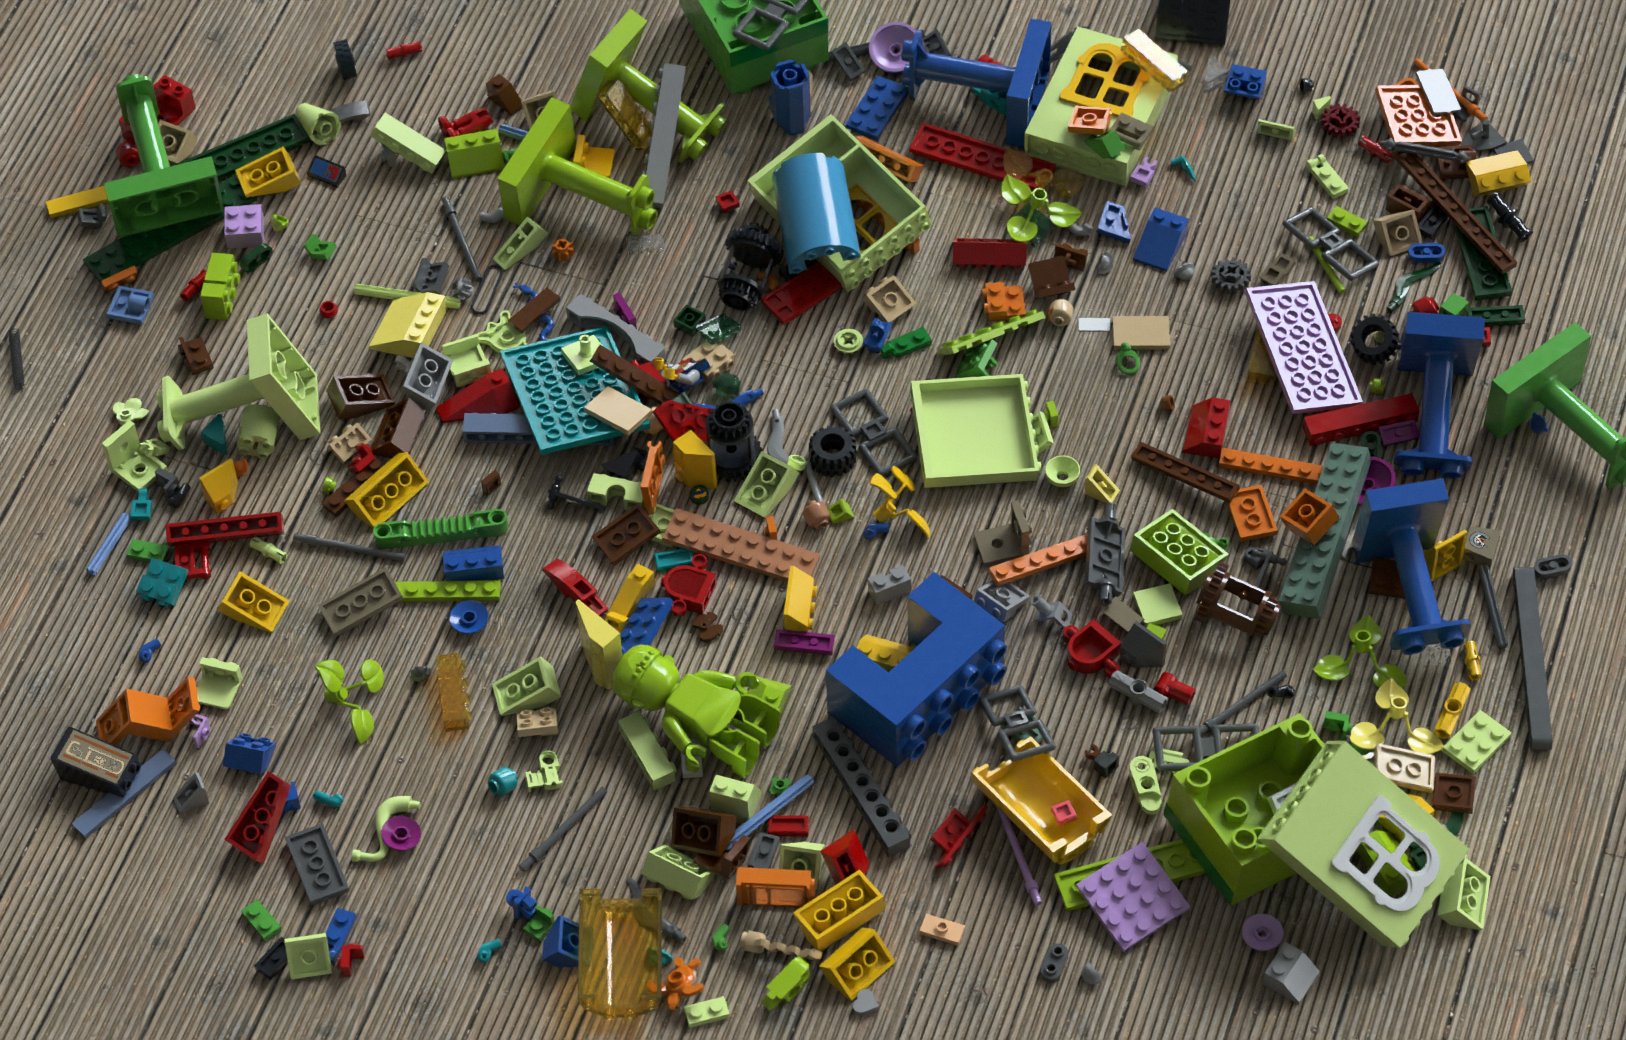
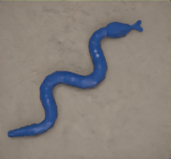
M517 283L513 286V288H519L524 295H531L532 299L538 295L529 286H518ZM543 315L537 320L547 323V326L539 334L540 341L546 340V336L554 327V321L548 315Z

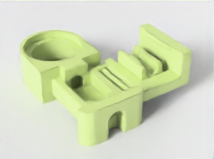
M552 751L542 752L539 757L540 770H538V773L525 772L528 792H531V788L543 787V785L545 790L560 789L562 787V781H559L557 771H559L557 755ZM551 758L554 762L552 764H545L543 759Z

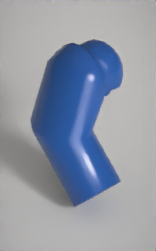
M871 523L863 531V537L866 540H872L878 533H889V523Z
M157 638L141 646L139 652V660L141 662H149L153 651L161 647Z

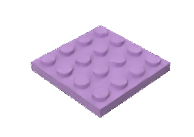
M1144 842L1136 845L1076 884L1080 894L1122 952H1125L1190 909V905Z

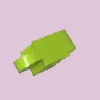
M800 956L794 958L766 986L770 992L763 999L762 1005L768 1010H772L782 1001L788 1004L804 989L803 986L810 979L809 963Z

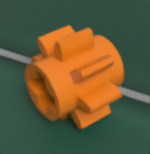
M557 239L555 245H551L553 258L557 257L559 261L569 260L570 255H574L573 243H569L566 239Z

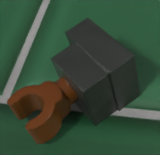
M1092 744L1091 748L1094 752L1090 753L1085 750V757L1089 760H1094V770L1106 779L1119 767V756L1114 752L1110 755L1105 751L1100 753L1098 747Z

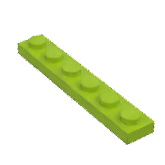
M500 580L395 582L404 598L400 602L500 601Z

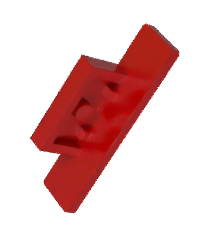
M986 804L978 808L970 820L956 808L951 810L930 838L931 841L945 852L934 867L936 869L948 866L953 860L951 856L963 847L964 843L962 841L964 838L971 836L975 831L974 825L980 823L985 818L986 813L984 812L988 808Z

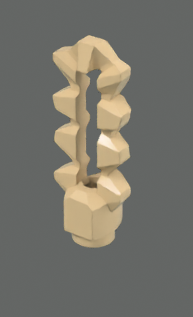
M750 930L748 932L743 931L740 940V948L757 954H761L764 948L773 952L783 951L787 955L796 954L804 959L820 960L822 952L814 948L812 950H801L797 946L790 945L787 947L779 942L771 944L770 941L766 940L765 934Z

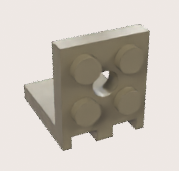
M1019 500L1011 502L1010 524L973 533L984 567L1001 564L1029 554V545L1032 544L1030 537L1032 528L1030 522L1025 520L1026 511L1024 507L1020 506ZM1000 543L1002 547L994 548L992 545Z

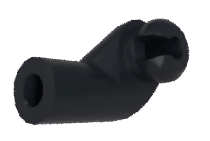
M1284 685L1270 687L1267 690V694L1269 697L1286 696L1291 699L1295 696L1296 691L1293 689V686Z

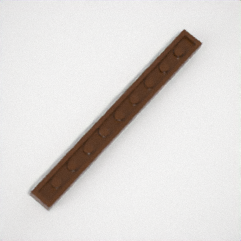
M1397 150L1392 151V157L1501 275L1517 267V261L1417 154Z

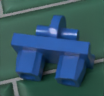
M874 318L863 346L867 347L869 352L878 354L892 328V323L882 322Z
M526 886L523 893L517 889L510 890L507 893L506 901L513 907L514 918L519 920L521 917H524L530 921L536 914L535 907L537 905V901L531 897V889Z

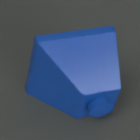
M561 915L558 916L543 941L542 960L557 967L590 966L592 929Z

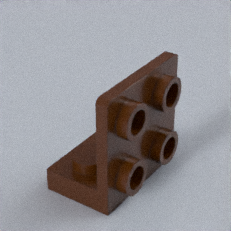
M1064 256L1028 264L1036 299L1076 290L1074 283L1069 281Z
M742 835L738 841L733 843L731 849L725 850L721 856L698 853L694 858V864L729 879L747 857L750 838Z

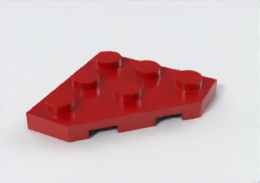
M667 400L652 411L672 441L692 430L703 442H707L706 419L713 408L709 409Z

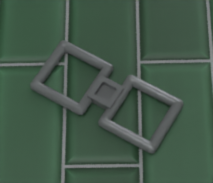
M761 0L769 4L766 9L762 10L758 7H752L734 29L732 35L767 51L788 27L789 22L783 19L786 13L796 16L809 0H800L794 8L778 0ZM755 15L779 25L766 42L742 32Z
M1309 207L1282 222V225L1309 248L1312 249L1321 245L1327 251L1321 254L1322 259L1349 281H1353L1379 266V261L1352 239L1343 241L1337 236L1340 234V229L1313 207ZM1311 215L1325 226L1329 232L1311 240L1293 224ZM1348 247L1368 262L1367 265L1352 273L1332 257Z
M863 389L830 406L834 416L842 427L846 428L847 432L850 431L852 433V437L860 434L865 436L867 441L859 444L858 448L876 473L884 477L892 473L891 468L893 466L900 469L918 459L914 450L897 428L885 431L881 424L887 422L889 417L868 389ZM865 397L879 417L853 429L839 409ZM894 436L908 457L882 469L868 448Z
M1018 685L979 697V703L991 725L994 727L1003 724L1007 725L1008 728L998 731L997 735L1011 761H1019L1056 749V744L1043 721L1038 719L1029 722L1027 719L1036 715L1037 711L1023 686ZM1018 694L1027 710L1017 711L997 718L988 702ZM1037 728L1046 744L1016 753L1008 736Z
M1256 723L1213 725L1212 737L1201 738L1200 728L1196 725L1154 727L1152 732L1157 770L1160 772L1181 771L1222 751L1220 733L1251 731L1253 736L1260 733L1259 726ZM1192 734L1196 762L1164 763L1161 735Z

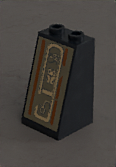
M69 726L50 757L62 781L124 797L131 788L134 777L141 769V764L136 754Z

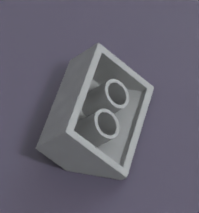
M420 343L402 386L407 398L412 399L424 408L427 413L438 400L453 360Z

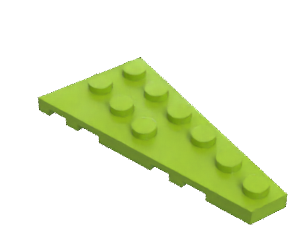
M1034 309L1026 312L1027 316L1020 318L1017 315L1009 318L1010 322L1003 324V321L993 324L992 329L991 327H985L976 330L975 335L971 333L958 337L959 341L955 339L941 343L942 347L937 348L939 356L955 354L960 350L972 347L974 344L983 343L1006 332L1016 330L1019 326H1025L1044 319V312H1037Z

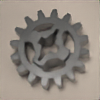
M1225 258V262L1219 260L1218 265H1213L1211 282L1215 283V288L1221 287L1220 292L1227 290L1228 294L1231 291L1237 294L1238 289L1244 291V287L1249 286L1251 269L1247 268V263L1241 264V259L1236 262L1235 258H1232L1231 261Z

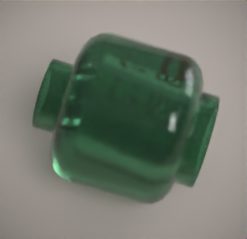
M722 372L719 378L715 377L713 388H716L718 396L732 399L735 395L738 396L741 381H739L737 375Z

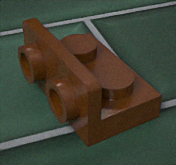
M179 337L180 345H177L181 356H185L183 359L186 369L190 368L192 375L214 368L202 337L184 342L183 337Z

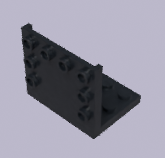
M1159 0L1155 38L1225 45L1230 0Z

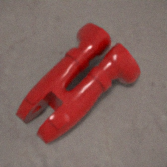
M486 108L467 113L458 119H454L452 122H449L445 116L438 117L440 129L446 138L485 130L493 124V120L488 115Z

